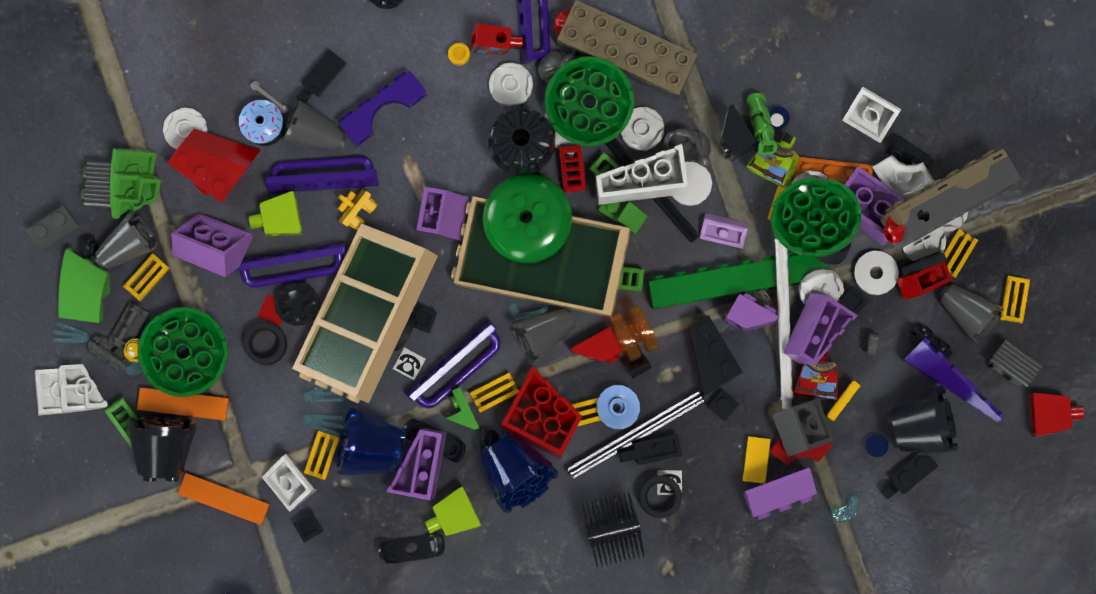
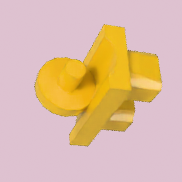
M363 189L357 196L352 191L347 197L340 194L338 199L342 201V204L338 207V210L344 212V214L338 221L344 226L358 230L360 224L365 222L357 215L362 208L371 214L377 207L375 201L370 197L371 194Z

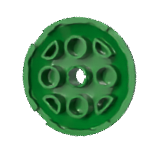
M581 57L561 66L550 79L545 93V110L552 127L564 139L582 146H597L616 138L628 125L634 108L633 89L627 76L612 62L598 57ZM587 95H592L596 99V104L592 108H587L583 103Z
M535 174L516 175L501 182L489 195L483 211V227L490 244L502 256L519 263H536L553 256L565 244L572 227V210L565 193L550 179ZM526 212L532 213L533 216L529 223L521 221V216Z
M816 177L807 178L789 185L778 195L773 203L770 217L771 226L777 240L788 250L802 256L822 257L840 251L853 240L860 228L861 208L855 194L844 184L833 179L827 181L816 180Z
M180 307L156 316L146 326L139 341L138 359L146 379L156 389L171 396L190 397L208 390L219 380L227 364L228 344L222 328L211 316L194 308ZM188 347L190 355L187 358L181 359L179 356L180 349Z

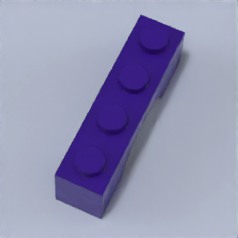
M411 71L400 73L395 77V82L389 87L384 85L376 92L378 95L371 100L370 98L365 99L359 104V109L355 112L349 111L341 117L342 121L339 124L356 148L374 135L373 119L377 111L383 106L397 103L411 108L427 96V92Z

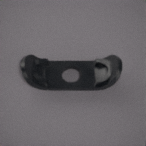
M413 418L405 424L402 435L405 439L414 442L420 429H439ZM447 433L443 457L458 463L465 455L466 444Z
M441 534L397 541H384L379 544L378 553L381 561L386 564L431 559L443 555L445 541ZM411 543L419 546V552L415 556H410L406 553V548Z

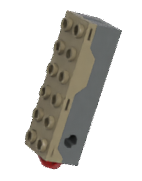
M575 0L572 8L559 12L553 25L558 38L557 47L577 54L580 57H598L610 61L619 67L628 79L677 101L698 55L578 0Z
M993 149L978 160L975 159L969 162L960 170L956 169L949 173L947 177L936 180L928 185L927 188L916 191L907 199H902L885 210L886 215L880 219L884 226V236L889 243L894 244L897 250H900L1003 193L1022 179L1005 150L1001 149L995 152Z

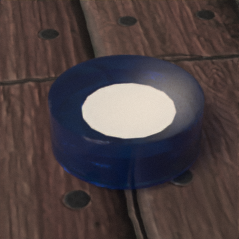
M777 106L769 111L773 129L780 130L788 125L790 115L785 108Z

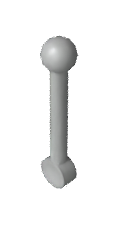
M253 81L250 84L253 90H258L279 107L282 113L288 112L287 105H282L263 90L257 81Z

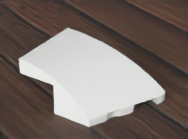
M83 364L60 365L58 369L35 370L38 415L88 411L107 408L108 406Z

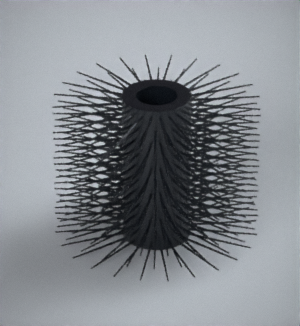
M629 493L628 500L630 505H628L625 495L623 497L627 515L625 514L621 495L619 496V502L622 510L619 509V503L614 494L617 512L614 510L612 498L610 499L612 514L610 513L608 500L605 497L608 517L606 516L603 501L600 498L604 520L596 500L599 522L595 507L591 501L595 523H593L591 510L588 502H586L591 524L588 523L584 504H582L587 538L597 568L598 561L595 546L602 568L603 562L600 547L605 564L608 566L603 544L606 546L611 565L612 559L609 544L616 564L617 560L613 543H615L620 562H622L620 549L625 561V548L629 560H631L629 546L633 556L635 555L633 548L635 545L638 558L640 557L638 543L642 553L644 552L639 520Z

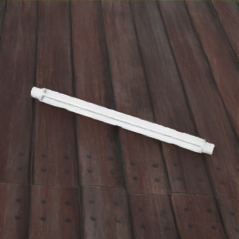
M776 238L774 242L776 249L779 315L780 400H782V409H788L792 407V400L794 399L791 358L783 353L791 337L787 248Z

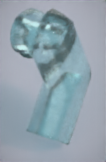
M850 495L847 506L833 511L832 517L834 520L843 523L853 519L856 516L861 498Z

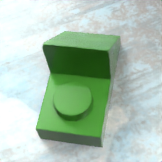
M631 202L602 204L598 212L620 226L630 228L631 233L635 235L647 218V215Z
M461 387L452 390L454 396L450 398L455 409L460 408L461 412L446 418V420L475 431L480 429Z

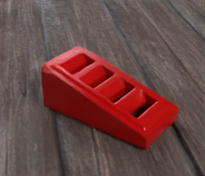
M581 145L559 147L564 193L586 190ZM577 152L578 154L575 157L565 158L564 153ZM578 161L579 165L575 166L565 165L566 162ZM579 170L580 174L567 176L566 172ZM579 179H580V182H581V183H578V184H569V185H568V183H567V181H570V180H579Z

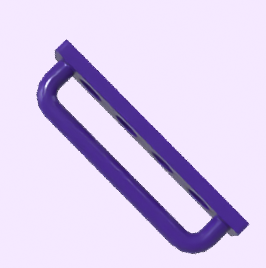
M517 0L519 36L523 37L522 49L520 50L521 64H529L534 59H542L550 52L548 0H539L542 48L538 51L533 50L531 0Z
M364 156L282 161L275 164L271 169L270 177H266L268 193L379 185L377 170H374L372 161ZM352 165L365 166V171L279 176V172L282 170Z
M345 242L244 258L240 267L235 271H240L241 278L247 286L256 288L334 275L338 273L344 260L343 253H346ZM335 255L336 263L334 266L257 279L251 278L249 269Z
M490 320L482 324L405 392L407 397L412 402L415 400L420 406L427 409L434 408L452 393V390L457 389L499 351L501 342L499 336L494 331L496 329L495 325ZM486 337L491 340L492 346L432 399L427 400L422 395L423 392Z

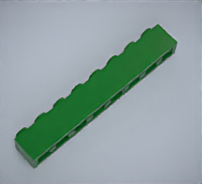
M793 252L787 253L789 286L800 284L801 280L813 271L829 270L827 263L815 257L797 255ZM775 256L763 257L762 262L756 263L753 260L741 261L739 266L733 267L731 263L718 266V269L711 271L709 267L696 269L694 274H688L687 271L677 272L671 278H666L665 275L652 277L653 281L648 282L652 308L656 310L777 288Z

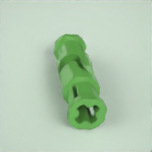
M752 93L747 97L746 103L751 110L750 119L754 136L759 143L758 152L762 155H771L777 151L778 145L773 138L774 129L771 126L769 110L765 106L766 97L762 93Z

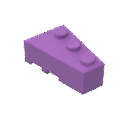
M810 293L783 353L800 364L816 365L830 349L833 340L838 335H842L845 331V326L851 320L854 321L858 315L828 295Z
M428 428L420 429L387 492L425 500L435 499L447 432Z

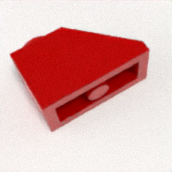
M942 262L910 275L902 276L896 280L904 300L922 296L952 281V277L946 262Z
M610 327L571 348V352L574 355L601 363L608 361L609 364L620 359L619 354L623 352Z

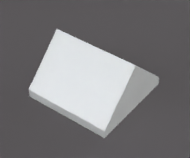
M862 87L842 121L881 143L901 109Z
M287 454L282 456L262 476L289 512L317 491L306 475Z

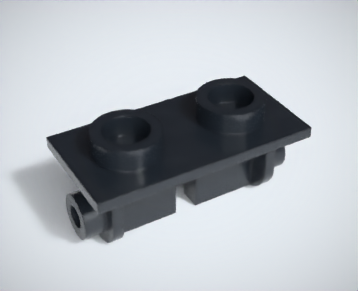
M896 135L885 150L890 156L893 155L898 161L906 165H916L923 162L926 168H928L933 161L929 154L918 147L914 153L910 151L914 144L902 136L898 137Z
M918 323L914 329L917 333L912 331L907 336L910 339L909 342L914 346H917L926 337L930 341L929 344L948 359L953 353L950 350L951 347L945 341H939L935 338L933 331L925 325L921 326Z

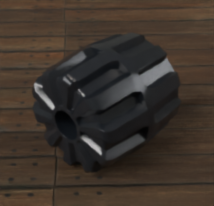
M515 107L514 110L507 113L503 112L497 117L496 122L490 129L488 147L493 161L509 175L536 174L543 167H546L553 155L555 138L551 125L541 113L536 110L531 111L523 109V107ZM520 141H525L527 143L524 146L516 145Z

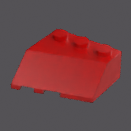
M193 129L167 164L222 204L261 150Z
M532 366L501 424V429L561 460L582 419V415Z

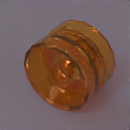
M639 304L627 309V315L631 323H628L625 316L621 313L610 317L614 334L631 362L642 355L639 342L648 353L659 349L656 337Z

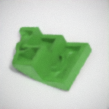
M113 148L110 172L111 214L114 219L120 218V215L126 212L136 211L142 206L149 205L158 200L161 179L153 175L156 152Z
M67 248L60 276L59 318L100 323L103 321L102 299L110 294L109 272L101 267H97L89 259L81 258L73 252V249Z

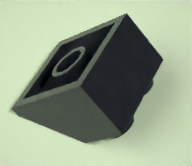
M732 104L729 106L725 117L719 151L725 160L729 158L730 162H733L753 150L757 141Z

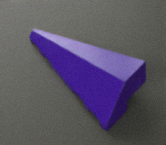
M926 337L902 360L937 384L943 385L946 390L997 423L1005 416L991 404L992 402L988 398H984L978 393V388L945 359L940 351L935 350L929 344L930 341Z

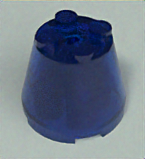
M349 407L344 419L346 426L343 428L339 441L336 467L340 468L337 470V474L349 476L397 472L398 464H401L403 458V451L400 450L401 443H404L406 430H402L360 409Z
M506 432L492 446L489 445L483 448L480 454L482 456V466L498 506L503 512L510 513L512 508L517 506L524 508L540 498L549 489L547 485L551 479L557 478L558 471L550 461L520 437Z

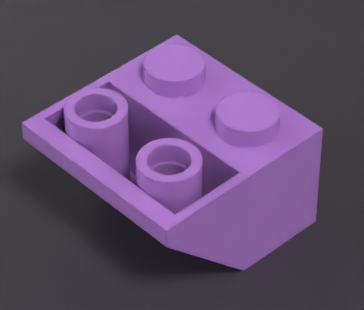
M424 187L417 233L462 241L461 229L466 220V206L470 198L447 190Z
M745 293L744 296L738 295L724 322L741 332H746L772 325L779 316L775 314V309L768 305L763 307L755 303L757 299Z

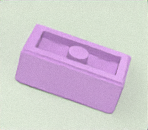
M705 213L699 239L743 249L748 223Z

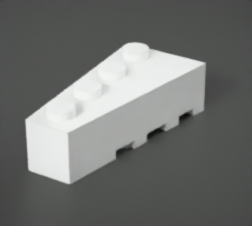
M682 144L675 146L673 149L656 153V155L649 158L637 160L635 163L625 167L622 166L596 176L595 184L598 205L687 194L688 180Z

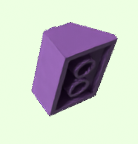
M857 166L845 183V186L855 194L860 204L861 224L859 230L884 246L887 239L884 236V226L880 219L886 215L885 210L892 207L898 201L905 200V198Z
M199 213L171 233L172 255L220 276L227 277L240 267L253 237L248 232Z
M810 468L743 492L752 518L757 516L758 520L771 516L770 511L777 508L779 512L792 508L791 503L800 501V504L812 501V495L817 494Z

